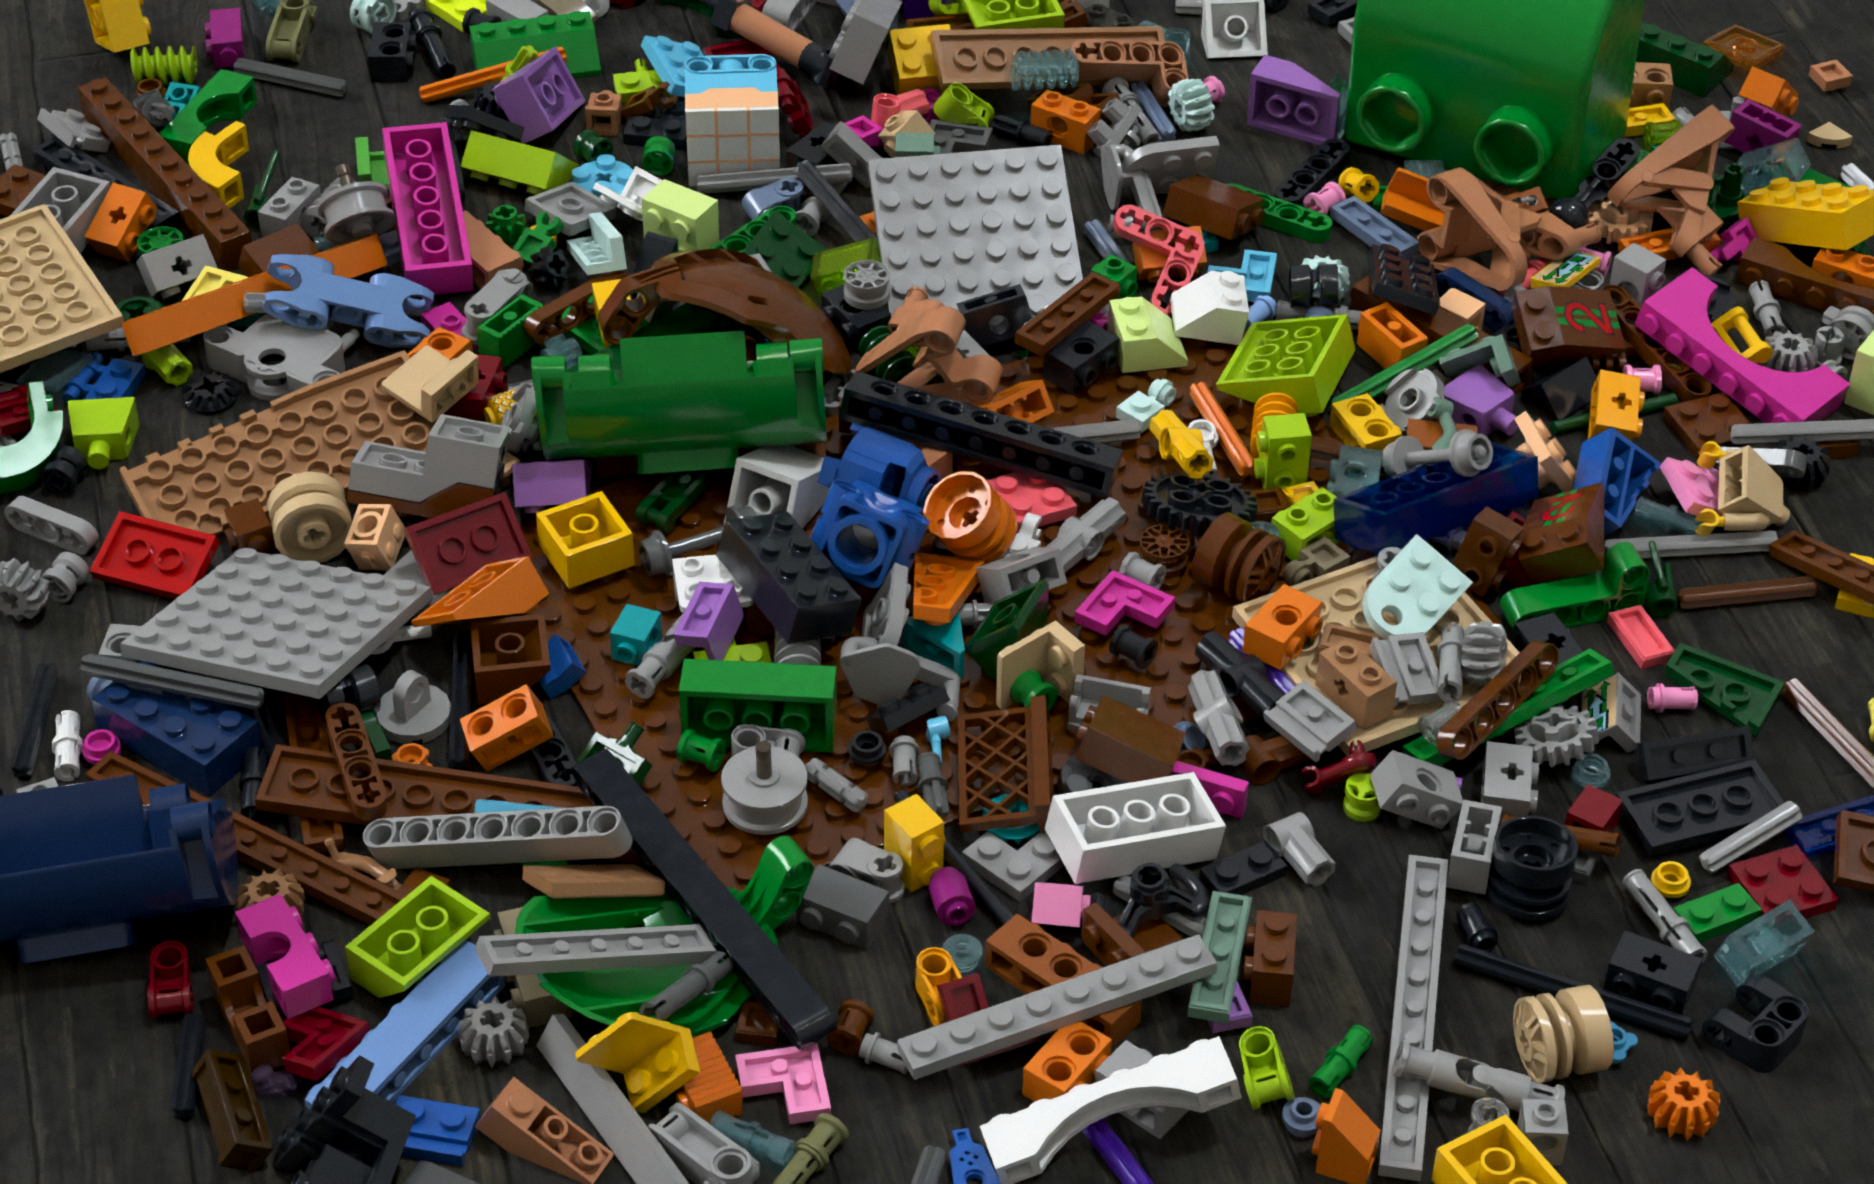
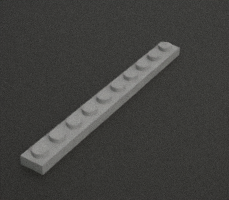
M1410 854L1408 858L1379 1156V1176L1421 1181L1429 1086L1426 1084V1080L1402 1074L1400 1077L1393 1076L1392 1068L1402 1039L1408 1040L1410 1046L1431 1052L1433 1049L1448 859Z

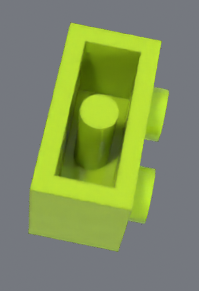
M1305 413L1263 416L1262 431H1257L1256 433L1259 458H1254V475L1256 479H1261L1264 489L1284 488L1307 483L1312 434Z
M1322 487L1314 493L1304 496L1299 502L1285 510L1279 511L1272 517L1270 534L1285 540L1286 557L1292 561L1298 560L1301 549L1324 537L1337 544L1350 536L1353 508Z

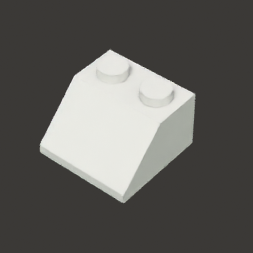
M1210 271L1171 294L1170 301L1175 336L1234 345L1240 344L1249 316L1244 275H1238L1232 271Z

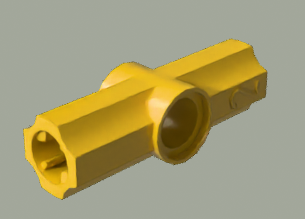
M1160 410L1156 416L1151 417L1149 430L1159 441V451L1163 459H1175L1190 478L1200 479L1204 474L1212 471L1214 459L1203 446V436L1199 429L1187 428L1172 410Z

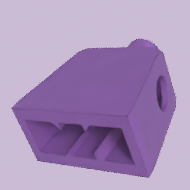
M1476 365L1444 386V398L1453 403L1454 409L1451 417L1454 423L1476 425L1477 434L1485 436L1496 429L1507 435H1512L1519 427L1514 419L1517 416L1512 414L1515 398L1514 392L1482 365Z

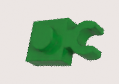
M541 211L536 218V228L534 230L528 227L525 228L512 249L521 255L525 265H531L530 255L540 252L541 248L551 246L553 251L556 243L551 237L559 234L564 225L559 217L556 216L553 222L547 225L550 217L545 211Z

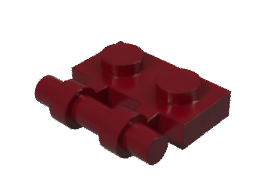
M779 68L777 69L778 106L782 108L783 113L790 115L787 120L792 132L795 135L799 133L803 138L810 131L814 130L809 103L796 81H792L791 77L786 74V71Z

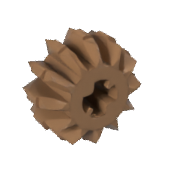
M280 868L272 874H267L262 869L260 876L248 875L246 884L238 886L236 909L239 911L281 894L288 907L295 906L300 917L303 918L304 890L297 883L294 874L284 875Z

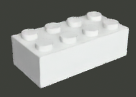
M1194 772L1054 795L1045 825V831L1075 884L1130 875L1138 866L1145 863H1155L1162 868H1169L1176 863L1186 865L1217 859L1226 828L1225 823Z

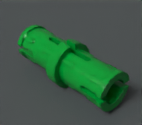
M1353 1025L1340 1044L1332 1046L1325 1054L1323 1065L1308 1082L1309 1086H1313L1311 1090L1316 1095L1322 1098H1329L1340 1082L1346 1076H1351L1357 1069L1359 1058L1374 1042L1373 1037H1369L1371 1033L1368 1029L1361 1025Z

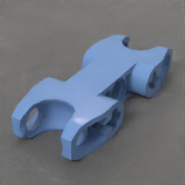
M279 254L272 255L267 273L274 279L288 284L294 290L267 292L262 310L272 317L293 326L311 330H319L326 327L328 320L364 328V337L368 342L389 348H415L425 337L430 335V329L424 324L410 319L404 313V311L422 312L430 309L434 293L420 284L404 277L386 273L373 275L370 278V283L334 275V266L330 261L310 255ZM278 266H289L292 269L279 268ZM411 296H419L423 300L413 299ZM273 303H280L286 305V307H278ZM406 334H416V335H419V336H418V337H410V336H407Z

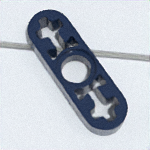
M1450 267L1436 275L1440 297L1451 288H1455L1470 296L1473 293L1478 300L1486 303L1483 324L1490 329L1498 331L1504 326L1514 324L1511 313L1512 303L1454 267Z

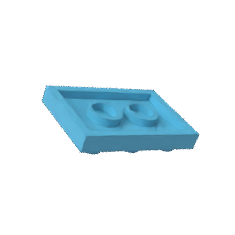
M645 35L641 47L662 82L670 84L667 89L669 94L685 97L684 64L688 58L704 56L699 46L689 41L680 43L664 36H657L656 38Z

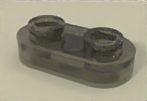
M1093 4L1084 10L1089 23L1083 25V27L1137 26L1136 21L1130 16L1106 8L1102 4Z

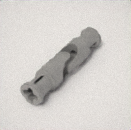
M683 613L666 631L665 637L661 641L654 643L644 654L642 663L636 669L629 670L626 674L625 683L627 688L642 699L650 698L655 693V686L661 680L669 678L686 658V655L695 649L692 646L677 645L673 633Z
M1404 1039L1401 1040L1393 1062V1076L1400 1077L1402 1074L1426 1080L1428 1086L1474 1099H1484L1491 1104L1520 1112L1522 1099L1564 1100L1565 1088L1563 1085L1557 1084L1555 1087L1537 1083L1531 1081V1077L1503 1068H1493L1488 1064L1439 1049L1431 1052L1410 1046L1408 1040ZM1457 1071H1470L1468 1079L1464 1082L1458 1076Z

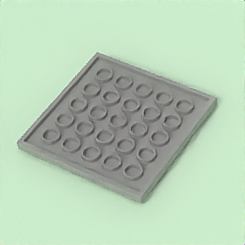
M1061 145L868 160L867 167L880 261L890 271V299L886 304L891 317L895 309L903 305L910 287L912 289L914 286L921 287L928 293V299L938 300L945 306L958 310L956 303L1020 284L1026 295L1033 319L1042 307L1051 305L1083 280ZM994 316L990 320L989 324H1000L1003 321L1004 316Z
M242 548L120 643L121 657L320 699L432 600L431 587L416 584L413 580H395L385 578L378 573L365 574L352 571L348 567L335 568L320 565L317 561H300L290 559L283 554L270 555L257 552L252 548Z

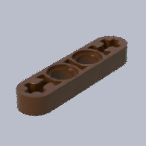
M623 270L602 273L533 311L524 322V334L537 344L543 345L596 316L593 301L587 305L590 296L593 294L592 283L622 279L629 276V274ZM570 306L568 315L562 319L564 311Z
M350 703L334 704L325 713L326 731L352 812L360 820L375 821L384 816L387 811V795L360 711ZM340 720H345L349 724V729L343 730ZM348 744H358L361 746L355 752H347L342 749V747ZM358 770L370 773L368 777L363 779L350 776ZM370 792L372 803H367L364 799V793Z

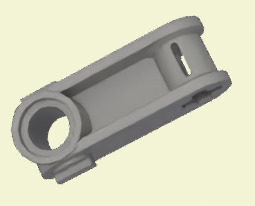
M516 268L499 270L493 279L466 303L464 307V314L467 316L466 324L461 329V336L470 339L472 344L477 345L478 341L476 339L478 337L476 334L478 332L476 328L521 294L531 298L533 291L532 282L527 281L526 275Z
M675 1103L671 1106L669 1114L656 1125L649 1124L647 1126L680 1172L695 1184H754L753 1182L760 1177V1163L746 1149L737 1145L681 1103Z

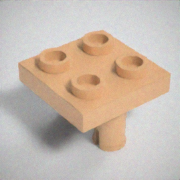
M1526 411L1514 418L1526 442L1500 458L1504 467L1514 477L1518 472L1538 460L1536 466L1513 480L1521 496L1527 499L1529 495L1550 482L1552 484L1556 483L1563 493L1571 491L1576 470L1569 460L1563 461L1564 456L1567 454L1556 438L1549 440L1548 438L1552 435L1541 419L1534 421Z

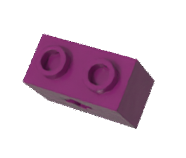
M1747 99L1732 112L1730 122L1735 127V130L1724 142L1735 147L1740 152L1747 153L1761 160L1766 165L1779 168L1785 159L1789 160L1794 155L1802 125Z

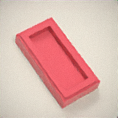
M1641 605L1608 613V625L1641 670L1668 663L1675 650Z

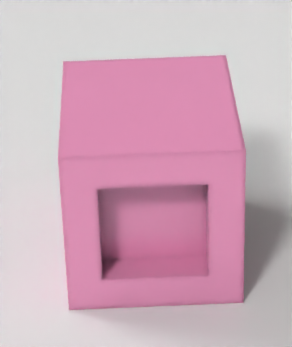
M1035 882L1032 922L1080 927L1081 919H1083V909L1090 906L1091 895H1083L1084 886Z

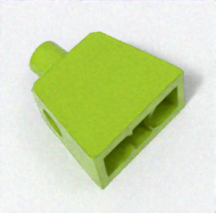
M135 397L68 400L74 447L84 454L92 468L103 469L108 466L109 460H124L129 456L140 424Z

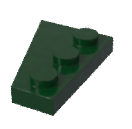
M1679 643L1666 664L1664 673L1666 677L1681 687H1695L1698 698L1738 726H1750L1751 735L1756 738L1783 693L1785 685L1784 681L1683 643Z

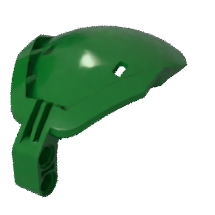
M781 836L767 845L751 880L743 891L729 887L726 888L777 947V939L773 930L789 918L800 906L812 878L814 865L793 838ZM665 890L664 895L649 897L552 899L548 895L533 897L523 906L516 919L515 934L632 928L640 924L643 927L693 924ZM721 959V960L718 961L717 963H718V964H721V963L723 962V960ZM691 965L537 974V976L543 982L539 983V985L558 1001L587 1018L610 1026L623 1014L628 1012L639 1013L640 1006L643 1003L651 1000L682 978L684 972L687 971L686 969ZM732 972L715 983L714 988L709 994L704 997L697 996L664 1021L690 1029L692 1037L728 1024L752 994Z

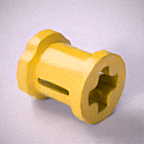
M1347 168L1339 177L1338 185L1345 195H1355L1364 203L1372 201L1379 192V181L1371 174L1363 175L1362 171L1357 168Z

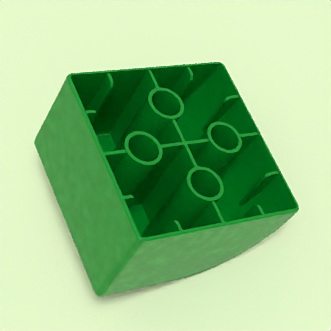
M1358 0L1352 33L1344 129L1345 138L1350 143L1431 166H1442L1446 170L1463 168L1478 179L1523 192L1540 187L1545 198L1555 201L1563 197H1575L1578 194L1577 187L1590 174L1594 162L1614 140L1622 138L1626 132L1645 0Z

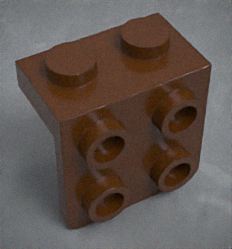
M1096 902L1083 909L1081 941L1105 966L1183 940L1161 917L1140 925L1133 939L1118 924L1123 913L1112 918Z

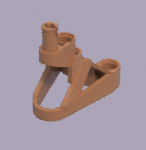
M1713 104L1696 115L1629 170L1607 194V198L1617 208L1624 207L1630 210L1660 213L1674 228L1669 246L1681 259L1687 257L1703 275L1713 276L1723 265L1702 244L1712 237L1723 226L1724 222L1708 207L1709 191L1714 185L1712 176L1718 146L1735 130L1731 122ZM1671 191L1678 200L1655 196Z
M1455 168L1433 175L1428 179L1426 186L1428 197L1436 207L1445 212V218L1442 226L1421 232L1417 237V241L1420 242L1418 253L1430 259V263L1434 264L1435 269L1444 271L1454 267L1479 283L1502 291L1517 287L1524 282L1527 275V260L1532 255L1552 260L1564 259L1577 254L1581 247L1598 243L1602 238V232L1600 227L1595 225L1594 222L1573 229L1550 212L1536 213L1520 208L1519 204L1505 200L1465 169ZM1492 250L1490 269L1468 259L1469 257Z
M914 286L913 289L911 287L908 289L903 305L896 308L888 323V329L892 334L864 354L857 364L853 375L856 371L867 373L911 345L920 348L912 365L915 370L898 381V384L976 406L991 401L1003 374V368L995 358L988 355H975L963 358L956 349L966 325L963 314L952 307L945 306L938 300L928 299V293L923 288ZM938 373L946 381L945 383L925 385Z

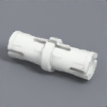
M64 710L61 711V715L57 714L55 718L56 736L52 741V751L56 755L54 774L61 781L74 780L73 770L76 778L80 774L79 756L82 753L83 740L79 736L81 719L80 715L75 711Z

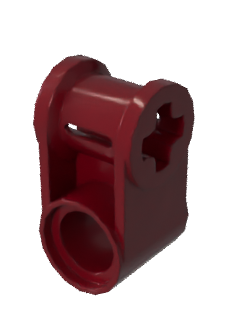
M168 940L161 942L151 951L150 983H148L147 990L151 1020H157L160 1015L194 1014L192 972L186 947L178 941Z

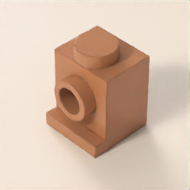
M610 90L591 93L588 106L585 107L586 129H592L602 136H618L623 116L620 112L622 110V95L615 94ZM597 117L610 118L611 124L596 123Z

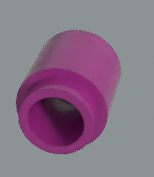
M943 867L936 870L930 878L928 891L938 919L946 925H959L968 921L975 913L976 904L966 877L953 867Z

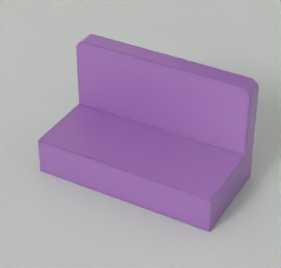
M699 582L673 633L677 645L703 647L708 660L724 659L744 617L734 585Z

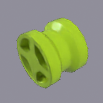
M1357 773L1350 776L1346 781V796L1343 802L1345 814L1356 821L1366 822L1374 820L1379 816L1381 808L1379 807L1370 774Z

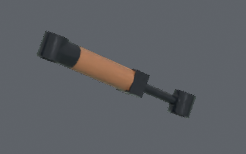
M698 0L714 10L710 23L726 32L734 31L811 75L814 82L831 90H839L845 76L829 69L833 59L828 57L830 49L823 48L751 7L752 2L748 0Z

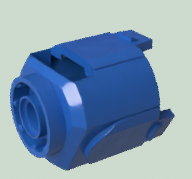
M852 423L850 431L853 439L845 450L842 459L824 457L817 483L830 489L835 479L851 484L858 479L888 495L921 507L920 514L923 515L927 496L933 487L941 481L940 471L928 467L922 451L912 443L870 427H863Z

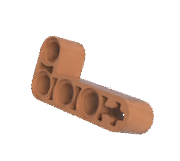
M1078 39L1073 42L1062 62L1063 71L1067 76L1074 79L1110 80L1114 77H1123L1125 80L1151 81L1154 97L1160 105L1168 108L1170 107L1168 104L1170 100L1168 93L1172 89L1173 84L1184 79L1189 80L1184 52L1178 44L1170 41Z

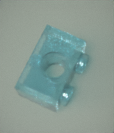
M1341 445L1339 459L1332 458L1329 479L1335 480V482L1328 481L1327 490L1353 508L1352 520L1373 523L1383 450Z

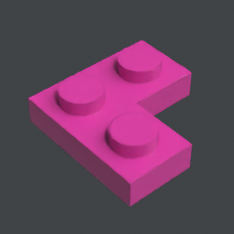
M1112 570L1075 611L1074 622L1104 636H1107L1124 615L1157 629L1175 608V597Z

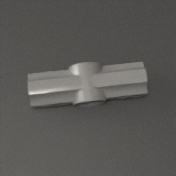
M1111 497L1101 500L1081 518L1078 519L1075 516L1067 518L1060 527L1057 538L1046 547L1059 548L1064 572L1066 573L1082 558L1092 560L1099 554L1104 540L1125 523L1126 512L1121 508L1120 503Z
M1200 670L1191 676V683L1188 686L1189 693L1197 709L1193 713L1194 719L1202 733L1209 740L1219 763L1222 766H1237L1246 760V753L1250 749L1240 726L1243 723V718L1237 706L1227 694L1223 682L1215 670Z

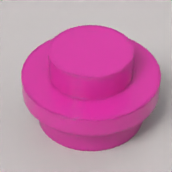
M101 729L95 730L86 736L82 746V753L86 761L97 764L110 751L120 755L122 748L120 740L111 731Z

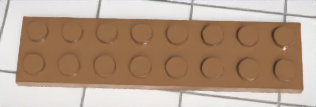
M1162 26L932 30L929 36L940 90H946L954 82L961 83L968 89L1045 88L1090 83L1091 86H1104L1109 80L1074 79L1067 76L1063 71L1062 62L1074 41L1078 39L1165 41ZM1126 80V81L1128 82L1129 86L1132 85L1134 82L1137 83V84L1140 82V81ZM1143 81L1147 85H1151V81Z

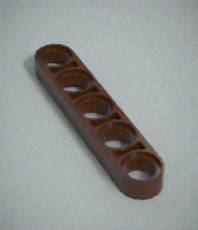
M1612 284L1603 286L1601 290L1610 291L1611 297L1620 303L1614 304L1623 338L1634 346V350L1651 368L1653 365H1660L1662 380L1681 401L1686 402L1709 396L1712 384L1708 379L1639 329V327L1628 324L1625 319L1636 321L1641 310V306L1620 286ZM1646 341L1657 343L1661 348H1653ZM1666 364L1678 365L1681 371L1670 369ZM1687 386L1699 388L1702 393L1692 392Z
M1533 641L1526 646L1443 725L1437 737V750L1439 754L1457 760L1466 758L1553 674L1559 660L1557 647L1554 644L1542 641Z

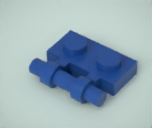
M94 352L90 358L84 359L81 363L78 375L72 377L66 384V392L62 398L68 404V400L131 397L146 376L145 364L113 358L108 366L102 365L104 357L100 353ZM90 380L97 381L94 385L88 384Z

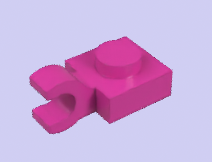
M1748 217L1738 220L1720 234L1725 243L1710 253L1718 262L1722 260L1728 261L1732 257L1736 262L1740 261L1754 237L1759 238Z

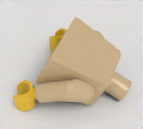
M1713 441L1706 442L1701 447L1698 453L1700 456L1697 460V464L1700 467L1711 469L1717 460L1720 461L1718 511L1723 516H1719L1716 511L1710 508L1702 510L1695 518V521L1705 522L1700 524L1695 530L1698 535L1708 536L1715 527H1723V530L1761 531L1771 524L1781 526L1788 521L1790 510L1783 505V481L1752 447L1747 445L1739 450L1727 448V452H1725Z

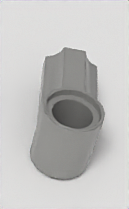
M1298 812L1263 828L1264 841L1266 840L1280 857L1284 856L1306 884H1312L1313 887L1325 883L1327 878L1335 872L1336 863L1315 839L1313 827L1305 814Z

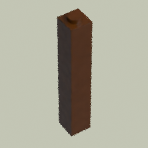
M1370 275L1361 281H1357L1350 292V310L1366 311L1388 302L1428 337V345L1468 324L1438 308L1435 316L1372 295ZM1476 328L1479 339L1469 346L1477 344L1481 339L1490 335ZM1509 346L1521 383L1509 387L1516 396L1521 390L1529 386L1533 359ZM1490 362L1482 365L1495 376ZM1502 376L1498 377V379L1507 386L1504 378Z

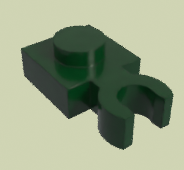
M373 711L361 714L375 758L392 760L390 745L380 723H377Z

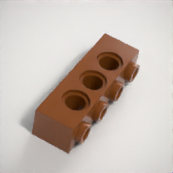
M1018 913L986 940L985 967L1024 994H1029L1103 968L1099 964L1090 962L1075 952L1070 945L1060 942L1046 933L1038 924L1028 921ZM1142 1000L1082 1020L1081 1022L1111 1038L1112 1049L1141 1022Z

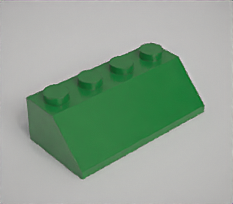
M573 11L569 14L553 16L542 15L529 19L515 18L505 22H483L479 25L469 26L472 58L476 71L512 61L522 46L531 45L538 53L554 47H563L567 55V62L565 64L573 78L601 75L595 28L589 11Z

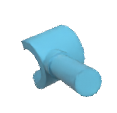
M946 716L932 718L927 721L926 738L932 746V752L939 755L941 766L942 752L940 739L950 737V727Z

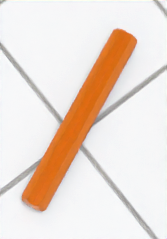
M1202 381L1198 384L1193 383L1190 386L1191 392L1189 395L1204 420H1208L1215 425L1216 432L1218 433V442L1240 477L1253 476L1254 459L1209 387Z

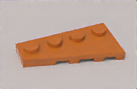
M915 553L913 619L924 620L926 624L932 626L950 623L978 584L979 578L976 568L985 565V560Z

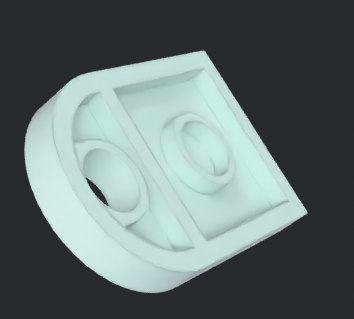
M1416 534L1369 585L1363 596V613L1369 626L1384 639L1392 635L1424 632L1426 635L1473 582ZM1381 612L1392 613L1396 617L1398 625L1387 624L1383 620Z

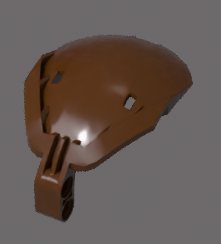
M721 248L691 249L659 258L650 269L622 278L598 314V322L605 340L611 344L620 345V339L631 338L645 317L663 301L688 303L711 309L731 317L744 325H751L773 343L787 342V349L789 350V340L822 338L824 371L845 374L850 372L853 367L852 359L843 338L825 312L807 294L788 280L765 270L757 259L738 251ZM632 293H641L637 299H627ZM751 301L760 302V303H763L764 305L756 304V303H753V302H751ZM615 320L623 321L617 327H609V324Z

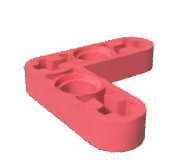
M1123 205L1117 210L1113 219V229L1125 239L1168 257L1150 298V303L1166 315L1172 316L1171 301L1169 300V305L1164 309L1160 307L1161 300L1167 289L1175 292L1190 283L1204 250V240L1200 234L1137 206ZM1127 216L1133 218L1130 227L1123 225L1124 219ZM1143 222H1147L1143 234L1139 233ZM1154 227L1164 229L1167 233V239L1155 241L1150 236V230ZM1174 234H1175V235H1177L1178 237H1177V239H1176V242H1175L1174 246L1171 247V246H1169V245H1170V243H1171V241H1172V239H1173V236H1174ZM1187 241L1193 243V249L1190 253L1184 251V245H1186ZM1180 268L1185 273V280L1174 282L1168 276V270Z

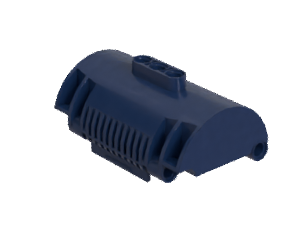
M136 774L0 796V944L16 941L21 963L115 949L138 942L135 921L236 904L238 895L236 839L232 811H228L225 798L192 803L188 785L183 783L150 789V805L143 806Z

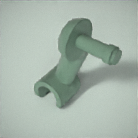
M1434 397L1433 400L1436 402L1435 410L1427 409L1426 414L1429 417L1439 419L1443 435L1432 446V449L1449 448L1452 437L1458 432L1451 417L1454 409L1453 403L1446 399ZM1439 463L1430 464L1429 468L1435 471Z

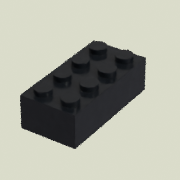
M789 512L745 516L743 518L726 520L716 556L787 644L851 635L862 600L861 597Z

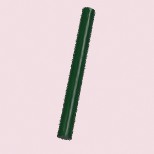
M1671 393L1645 399L1641 412H1638V415L1662 410L1666 406L1678 404L1677 395ZM1590 413L1552 421L1550 423L1551 431L1554 435L1589 427Z

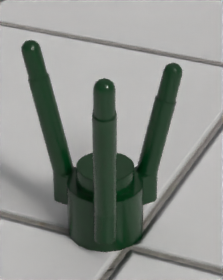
M274 150L261 185L256 184L254 186L249 206L244 213V220L256 229H260L257 212L270 199L264 195L280 155L279 150Z
M1650 541L1649 549L1656 580L1648 583L1642 607L1645 611L1649 610L1653 617L1662 618L1672 614L1678 607V603L1675 597L1671 565L1665 563L1663 573L1655 541Z

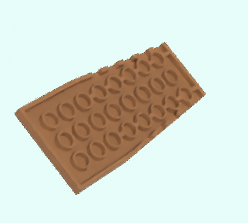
M405 350L309 384L270 401V408L257 414L254 409L239 415V422L224 428L221 423L209 428V435L191 442L189 437L177 442L178 449L162 456L158 452H154L145 456L146 463L127 470L125 466L120 467V475L141 517L217 536L223 534L225 529H228L224 509L256 498L259 499L268 520H270L267 507L269 495L280 481L293 474L309 471L325 473L340 483L344 489L345 496H347L351 462L365 441L426 452L428 435L437 419L433 423L382 389V381L410 359Z

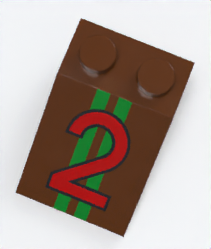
M1546 286L1515 292L1511 313L1522 353L1533 359L1532 368L1571 362L1586 356L1589 359L1626 352L1625 342L1610 291Z
M1602 482L1534 501L1522 526L1524 529L1519 537V541L1523 542L1519 550V562L1535 585L1604 569V485Z

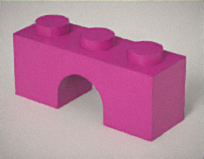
M278 894L235 912L240 940L245 945L255 965L272 959H280L268 964L267 970L272 994L287 1019L334 1000L331 983L336 981L334 970L327 958L321 960L318 956L319 948L311 932L305 934L302 930V919L295 906L289 908L281 894Z

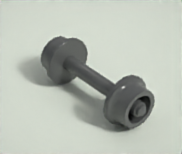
M731 506L726 509V520L743 518L745 516H757L750 506L740 509ZM724 526L669 544L661 531H652L649 538L638 542L640 557L638 561L641 562L648 576L663 574L666 577L673 575L672 557L719 543Z

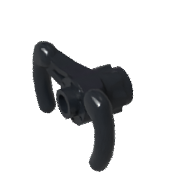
M1145 863L1138 866L1131 874L1130 900L1118 924L1134 939V935L1140 925L1153 919H1159L1165 914L1178 912L1192 918H1199L1204 915L1210 906L1208 893L1202 882L1192 871L1177 863L1173 864L1169 870L1172 877L1182 882L1192 894L1190 896L1169 885V875L1160 865ZM1099 892L1092 894L1090 905L1096 902L1105 910V897Z

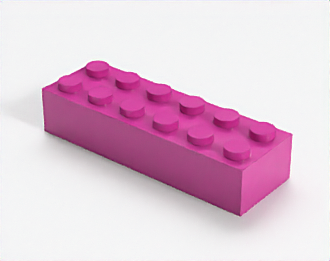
M447 122L382 128L384 160L392 208L396 217L395 226L404 278L428 288L434 295L473 291L472 260Z

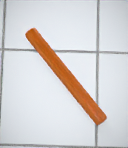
M557 47L563 61L566 63L567 55L564 48ZM543 51V52L538 53V57L541 56L542 54H544V53L547 52V51ZM513 60L421 86L419 88L421 100L423 103H429L475 90L477 87L485 86L486 82L495 83L497 80L501 82L506 73L505 68L507 64L513 62Z

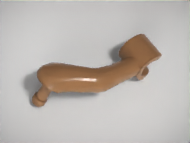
M327 838L325 840V846L331 854L330 859L355 871L370 874L376 878L375 881L396 891L401 887V884L395 879L397 872L394 868L388 870L369 856L346 852L338 853L334 839Z

